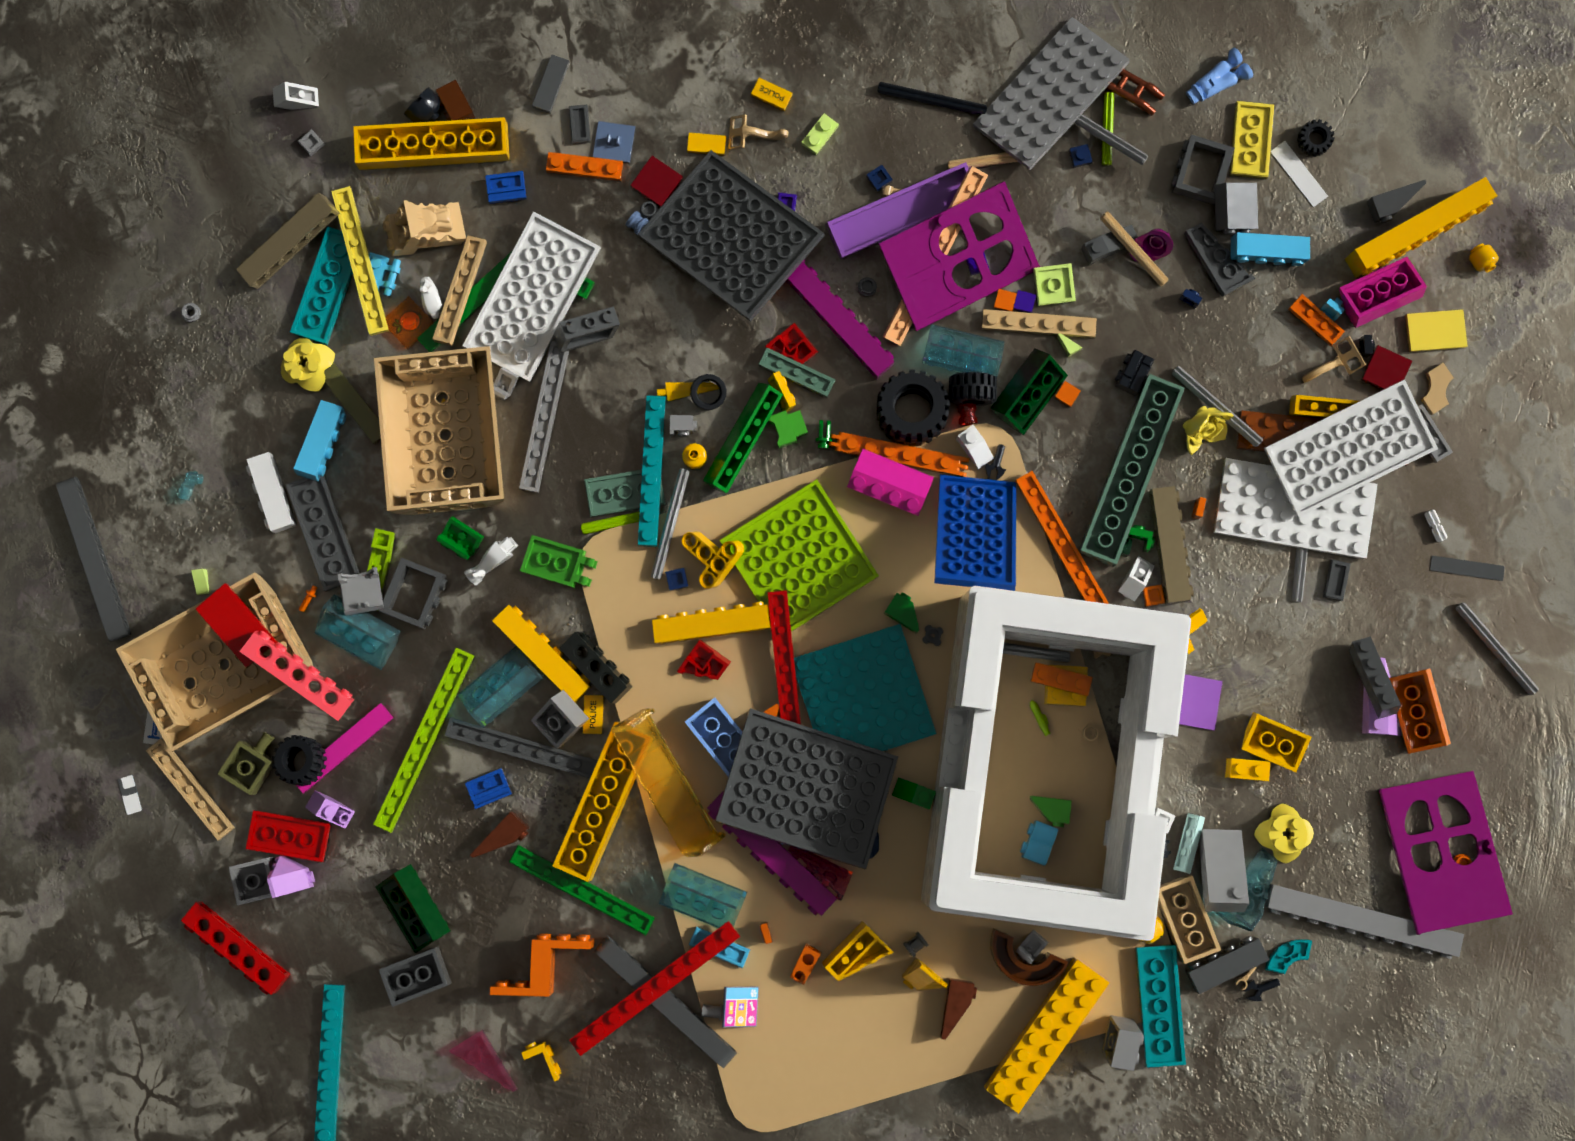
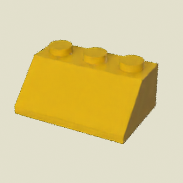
M1253 712L1245 730L1241 749L1297 772L1312 737Z

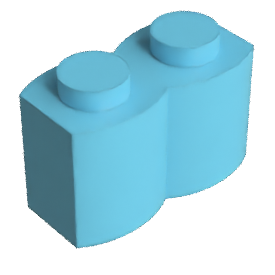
M1037 820L1034 821V824L1030 823L1027 830L1029 838L1027 842H1023L1020 852L1023 853L1022 858L1045 866L1059 829Z

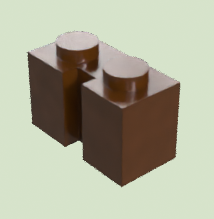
M456 80L436 89L440 100V107L444 106L447 111L444 113L447 121L475 118Z

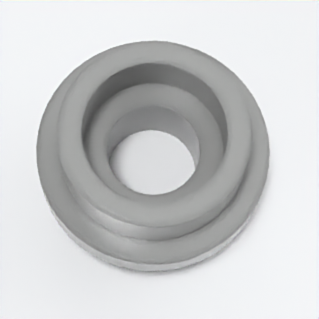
M188 303L183 306L181 315L184 320L195 322L199 319L201 310L196 304ZM194 310V315L189 316V312Z

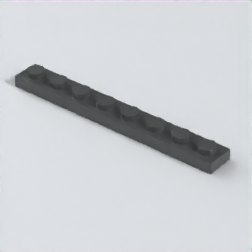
M452 717L449 719L445 736L587 778H591L598 761Z

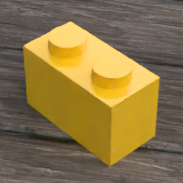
M1226 758L1225 778L1269 781L1270 762Z

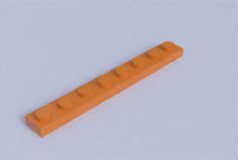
M1033 471L1016 479L1017 486L1083 600L1109 604Z

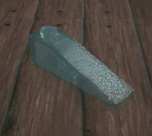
M1262 848L1246 867L1249 905L1245 912L1215 913L1228 924L1252 931L1263 916L1265 901L1268 899V890L1273 880L1278 860Z

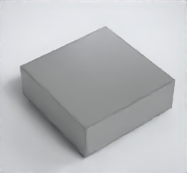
M312 129L298 140V143L310 156H313L325 145Z

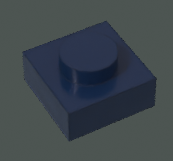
M1088 144L1069 149L1073 168L1092 164L1093 161Z
M880 165L866 175L876 192L890 184L893 180L883 165Z
M1185 289L1179 300L1195 309L1201 302L1202 297L1195 290Z
M685 568L665 572L669 591L688 587Z

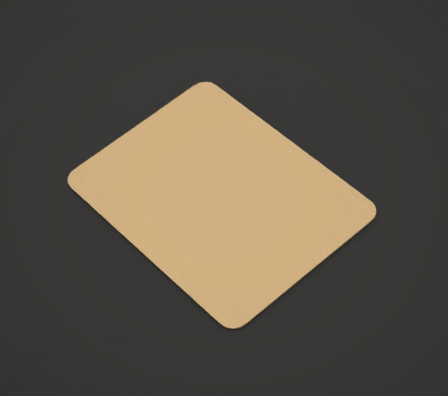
M988 423L972 424L984 438L994 458L998 445L1002 444L1005 446L1000 465L1006 471L998 479L999 481L1015 482L1016 479L1027 474L1020 450L1011 435L1002 428ZM972 425L941 433L937 438L933 437L929 443L922 442L921 446H916V443H911L910 446L969 458L956 441V438ZM859 457L680 508L660 580L651 578V573L668 512L659 514L657 547L638 546L639 522L607 529L593 536L582 549L586 551L585 557L598 561L596 569L584 566L581 575L592 579L590 587L582 585L598 645L604 652L603 656L607 660H612L617 665V671L620 674H625L630 679L629 683L633 686L615 703L620 722L653 736L636 780L685 953L693 948L689 943L696 926L713 933L728 921H730L740 935V938L734 941V943L750 949L743 968L714 956L691 973L701 1010L703 1004L712 1006L723 1005L724 987H759L756 1027H722V1020L719 1021V1018L704 1017L705 1023L737 1052L725 1068L718 1064L717 1067L728 1105L734 1117L745 1127L759 1132L782 1130L999 1065L1063 972L1051 982L1038 986L1022 985L1011 980L998 968L992 957L990 939L993 928L1014 937L1013 951L1021 962L1024 961L1018 957L1016 950L1034 929L1049 943L1032 963L1041 960L1047 952L1067 960V966L1075 957L1109 982V985L1068 1044L1106 1033L1110 1015L1133 1019L1136 1024L1142 1022L1136 947L1171 945L1166 927L1161 938L1151 944H1146L1138 939L937 912L931 910L921 900L933 802L930 810L894 797L892 793L898 777L935 791L959 600L971 588L934 583L940 475L949 474L910 467L934 477L919 516L848 488L847 485ZM971 459L969 463L961 462V464L968 466V470L960 469L959 471L967 473L966 477L988 479L985 465L978 470ZM994 459L991 460V461H990L989 463H987V464L991 465V464L993 463ZM996 468L991 470L989 480L996 479ZM816 479L879 577L792 631L794 658L899 624L885 615L884 612L896 593L901 594L903 592L911 597L910 601L914 604L919 631L915 634L902 625L901 627L937 733L883 751L899 757L877 830L879 833V851L873 858L869 859L865 870L793 846L782 845L837 897V900L822 916L820 914L815 916L807 908L809 904L805 900L800 902L793 895L795 891L790 886L785 888L779 882L780 877L776 873L772 875L764 868L767 865L762 860L758 862L750 854L752 850L748 846L743 848L736 841L738 837L733 832L728 834L722 828L724 824L715 822L707 814L709 812L707 807L725 790L728 776L685 723L688 718L713 698L718 700L742 732L750 708L764 712L775 704L779 706L771 629L656 644L654 642L652 620L657 619L659 615H668L670 618L676 617V613L687 612L688 615L695 614L696 610L706 609V612H714V608L725 607L726 610L733 609L734 605L744 604L745 607H751L752 603L758 602L735 565L718 587L703 588L700 585L699 577L707 566L684 548L681 542L682 537L687 532L697 531L720 548L722 546L720 542L722 538ZM1016 484L1015 591L1064 597L1045 532ZM694 536L691 537V543L693 545L695 544ZM708 548L705 549V555L707 557H709L710 551ZM720 560L719 566L721 569L724 568V562L722 560ZM685 568L688 587L669 591L665 572ZM709 575L708 580L712 584L713 577ZM927 625L943 629L939 646L923 642L922 639L925 636V627ZM1004 639V643L1051 649L1047 644ZM699 640H702L731 661L718 680L677 672ZM1074 649V652L1066 651L1070 652L1069 662L1002 654L975 872L1018 878L1021 875L1046 878L1047 882L1102 889L1107 850L1106 846L1103 845L1106 820H1110L1116 764L1092 685L1089 695L1086 697V706L1080 707L1044 704L1045 685L1030 682L1035 662L1045 665L1086 667L1081 649ZM609 675V684L612 685L613 677ZM797 682L801 725L812 728ZM1031 700L1035 701V703L1037 702L1041 713L1046 715L1051 734L1045 736L1040 729L1029 706ZM780 709L778 710V715H777V717H779V718H780ZM1090 720H1093L1095 727L1103 730L1098 736V744L1095 745L1090 741L1081 743L1082 733L1078 730V727L1087 726ZM1030 796L1072 800L1070 823H1064V827L1052 826V822L1047 821L1031 802ZM1036 820L1059 829L1045 866L1022 858L1023 853L1020 852L1023 842H1027L1029 834H1027L1030 823L1034 824ZM1158 904L1157 916L1162 920L1164 924L1163 917ZM864 921L894 953L878 959L877 962L861 968L860 971L837 981L824 968L822 962ZM764 922L768 923L773 942L768 944L764 943L760 924ZM916 932H919L929 946H924L913 957L903 943L910 941L916 936ZM808 944L821 951V954L803 985L791 979L790 976L805 945ZM916 957L947 984L949 983V978L971 981L974 983V987H977L976 998L972 999L971 1005L946 1040L941 1039L940 1034L948 986L946 988L917 990L914 987L911 990L903 983L905 979L902 977V974Z

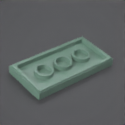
M642 470L584 479L590 517L640 509ZM661 478L660 506L666 505L665 496H664V490H663V484H662V478Z

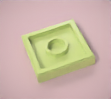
M1071 263L1033 268L1037 306L1076 301Z

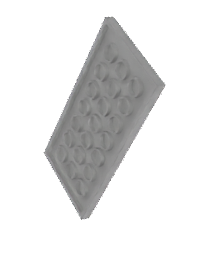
M1071 17L987 108L986 113L982 114L973 123V127L1028 170H1031L1129 64V58Z

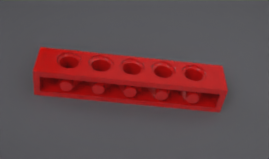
M202 901L195 902L181 921L185 924V929L199 935V940L205 945L210 944L218 956L227 958L230 961L229 965L244 972V977L250 982H256L259 985V989L266 995L275 994L291 975ZM203 919H205L208 922V928L206 930L203 929L201 926V922ZM217 932L223 934L222 942L216 939ZM233 944L238 946L237 954H233L231 951ZM248 956L253 959L252 967L246 964ZM262 969L268 971L269 976L267 979L261 976Z

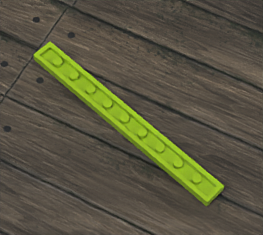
M459 648L455 649L373 825L390 833L393 832L473 661L474 655Z

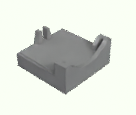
M377 567L360 574H338L345 616L384 609Z

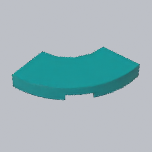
M1295 939L1280 945L1270 955L1265 969L1285 974L1293 962L1308 960L1312 940Z

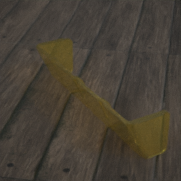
M642 709L613 726L612 734L625 756L629 759L630 765L642 786L648 792L649 798L663 822L667 825L668 831L681 853L687 857L702 856L726 835L724 832L716 831L650 716L655 712L654 709Z

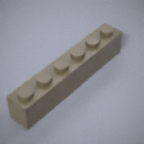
M320 193L313 195L304 207L299 208L290 220L285 221L277 232L272 233L263 245L258 246L249 258L244 259L237 268V271L249 286L259 289L340 214L326 196Z
M1175 486L1151 489L1149 497L1165 604L1187 602L1192 600L1191 596L1194 593L1188 579L1191 577L1190 567L1186 565L1188 551L1183 545L1185 531L1181 528L1180 524L1182 512L1181 509L1178 510L1177 504L1180 500L1179 492L1175 490Z

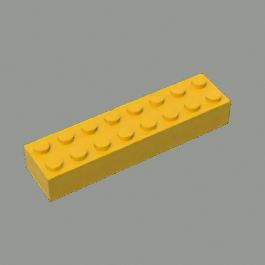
M505 117L353 126L355 164L359 170L510 161L508 124Z
M1485 177L1356 248L1345 258V261L1355 278L1361 275L1364 277L1374 272L1377 268L1381 269L1388 265L1390 261L1401 258L1408 251L1417 249L1424 242L1435 239L1442 232L1446 233L1454 228L1455 225L1464 223L1471 216L1482 213L1493 204L1492 201L1497 197V194Z
M614 722L553 863V867L586 882L592 881L653 740V736L621 722Z
M1074 957L988 1079L984 1088L1019 1114L1109 985V982Z

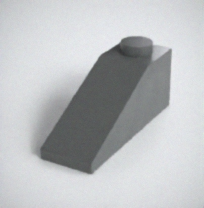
M1426 180L1371 197L1367 204L1374 223L1391 221L1392 217L1426 184Z
M1132 225L1123 227L1133 239L1138 237ZM1112 232L1084 243L1081 248L1089 266L1126 249Z

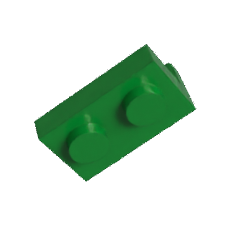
M452 516L436 540L444 548L456 552L458 557L468 560L476 554L484 536Z

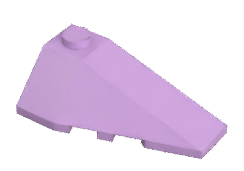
M1380 658L1388 677L1391 678L1385 658ZM1364 687L1362 734L1402 736L1398 715L1394 714L1378 719Z
M287 856L275 858L276 863L272 865L274 870H271L267 877L272 898L314 887L315 877L308 867Z

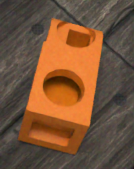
M806 944L790 978L804 985L821 951Z

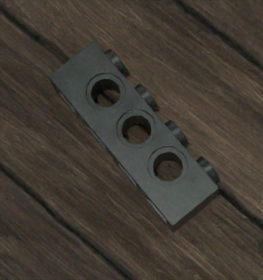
M574 632L560 647V650L611 704L617 703L633 687L629 683L630 679L625 674H620L617 671V665L612 660H607L603 656V650L590 642L591 638L585 632ZM584 647L587 649L586 657H583L581 654ZM596 661L600 663L599 671H596L594 668ZM609 675L613 677L612 685H609L607 682Z

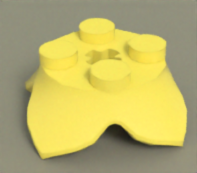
M298 338L289 345L283 355L284 359L281 364L282 378L291 384L298 383L308 391L319 392L325 384L324 371L333 364L335 353L325 345L312 343L307 338ZM304 359H305V360H308V361L305 363V365H306L305 367L302 366V362H303Z
M1206 406L1199 408L1196 415L1183 424L1187 436L1188 452L1193 455L1203 444L1202 440L1208 442L1225 440L1228 430L1225 420L1231 419L1234 415L1221 412L1216 408L1207 409Z
M1286 804L1277 805L1272 810L1270 819L1261 822L1254 832L1257 841L1263 847L1271 849L1274 857L1282 863H1289L1295 860L1303 848L1311 843L1314 834L1310 823L1302 819L1293 807ZM1286 828L1290 831L1288 839L1286 836H1283V831H1286Z

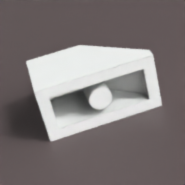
M283 82L273 88L274 107L294 110L316 108L319 106L317 88Z
M974 425L957 436L956 441L978 470L994 459L984 438Z
M1138 556L1124 578L1118 592L1135 602L1146 587L1154 565Z

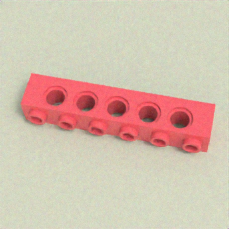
M255 631L240 652L339 721L355 700L352 698V694L344 688L340 690L335 686L336 682L329 677L323 678L319 675L320 671L311 665L309 667L302 663L304 660L298 655L293 654L292 656L281 643L277 642L275 644L264 631ZM262 646L270 648L271 653L269 656L261 653ZM278 658H284L287 661V666L284 668L280 667L277 663ZM294 670H301L304 674L303 678L297 679L294 676ZM317 681L320 684V689L317 691L311 689L310 682ZM327 693H334L336 701H328L326 698Z

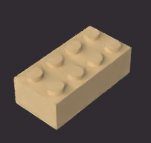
M1185 875L1161 884L1158 904L1173 945H1176L1179 961L1187 964L1221 951L1193 876Z

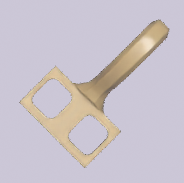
M746 114L730 117L728 150L744 148L745 138L750 135L769 140H782L788 137L789 132L785 129L767 131L746 125ZM742 118V126L734 129L735 119ZM741 136L740 145L733 147V138Z
M1348 336L1332 345L1337 353L1336 358L1305 374L1302 377L1303 382L1307 383L1338 366H1344L1349 375L1366 366L1351 337ZM1347 340L1352 348L1350 351L1342 354L1338 344ZM1353 357H1357L1361 363V366L1355 370H1351L1347 364V361Z

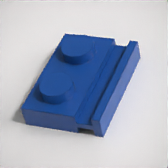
M523 171L485 175L489 204L527 199Z
M502 768L465 783L475 809L512 795Z

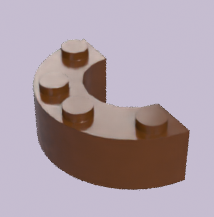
M994 928L992 930L990 939L992 957L998 968L1008 978L1019 984L1038 986L1051 982L1064 971L1068 964L1067 960L1049 952L1038 962L1031 964L1021 962L1013 951L1014 937Z

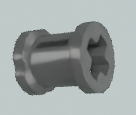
M916 932V936L910 941L903 943L913 957L924 946H929L919 932Z

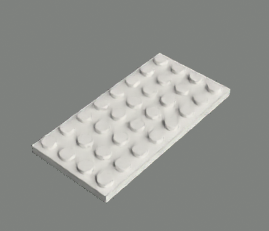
M533 211L462 346L465 348L490 346L492 362L530 382L554 338L553 335L559 322L563 321L601 247Z
M1405 380L1393 384L1264 448L1297 517L1438 449Z
M1225 458L1213 533L1367 559L1378 484L1367 483L1297 517L1273 466Z

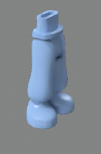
M1232 48L1229 50L1227 61L1223 60L1217 63L1186 92V95L1193 104L1198 101L1203 102L1222 90L1236 85L1239 79L1249 80L1253 77L1252 69L1246 63L1240 65L1235 71L1230 72L1232 68L1238 66L1243 61L1238 49Z

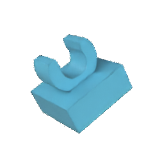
M1338 297L1335 301L1329 298L1320 308L1334 322L1345 309L1341 307L1343 301Z

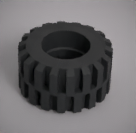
M962 372L950 376L949 401L962 406H984L996 402V376L982 372Z
M291 735V738H284L285 742L280 741L278 743L279 748H275L273 751L276 753L275 756H272V760L275 762L272 764V768L276 769L274 773L276 776H280V780L289 784L303 786L316 782L318 780L317 776L321 777L323 775L321 771L326 769L324 761H327V757L323 756L326 752L325 749L321 748L322 745L319 742L301 735ZM303 750L306 761L304 766L296 771L293 766V759L299 751Z

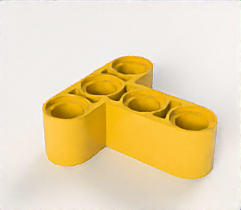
M697 531L685 533L681 541L684 548L707 566L699 577L700 585L707 589L718 587L744 552V546L738 540L727 541L719 548L706 536ZM692 536H694L695 538L694 545L691 543ZM731 545L735 547L734 554L730 551ZM706 548L710 551L709 557L705 555ZM720 560L724 562L723 569L719 566ZM709 575L713 577L712 584L708 580Z

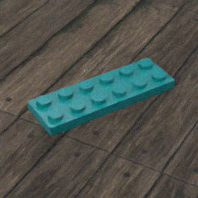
M331 227L326 229L290 331L291 334L328 345L353 275L343 233L340 230Z
M1176 945L1136 947L1145 1067L1186 1065Z

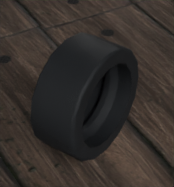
M704 374L697 377L690 387L692 401L697 407L704 410H713L721 406L727 394L725 383L720 377L713 374ZM712 381L719 387V397L715 402L704 403L698 398L697 389L702 382Z

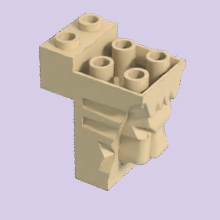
M404 200L395 214H388L385 221H383L384 232H387L388 236L386 241L387 249L391 251V256L413 255L418 248L461 245L466 239L459 202H451L447 205L428 204V206H424L422 203L415 205L408 200Z

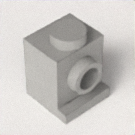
M670 415L671 437H675V433H678V436L687 437L689 434L697 432V421H694L693 415Z

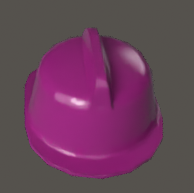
M1152 229L1148 233L1134 239L1152 261L1167 256L1173 250V241L1169 232H1165L1162 229Z

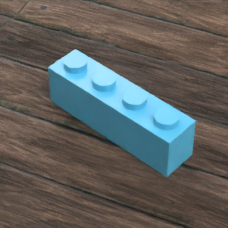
M1237 232L1231 237V259L1237 260L1239 263L1255 261L1257 264L1273 262L1274 265L1292 263V266H1302L1310 260V237Z
M323 400L320 401L293 468L296 475L319 481L320 476H324L326 461L331 458L333 453L332 446L339 439L340 426L344 425L347 415L342 406Z

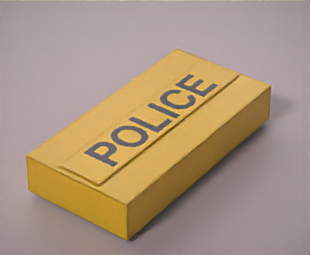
M758 78L751 92L752 97L783 111L786 110L793 95L792 92L762 78Z
M584 695V713L589 719L583 725V734H603L604 695Z

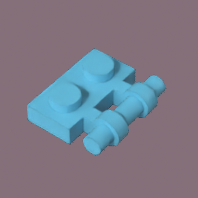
M370 252L369 257L378 291L380 292L381 288H385L383 295L390 297L392 290H395L396 284L394 283L397 274L401 270L399 268L401 261L394 259L392 265H388V257ZM385 272H390L388 280L383 281Z

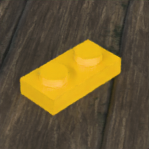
M780 371L775 372L768 378L770 386L783 394L779 405L782 411L786 410L788 412L796 405L795 397L790 393L785 377L781 375Z

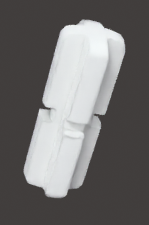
M1430 510L1424 515L1429 526L1433 528L1431 530L1436 541L1446 540L1447 535L1443 526L1439 524L1440 520L1436 511Z

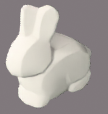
M423 277L420 282V292L424 311L433 319H438L443 309L438 289L430 277Z

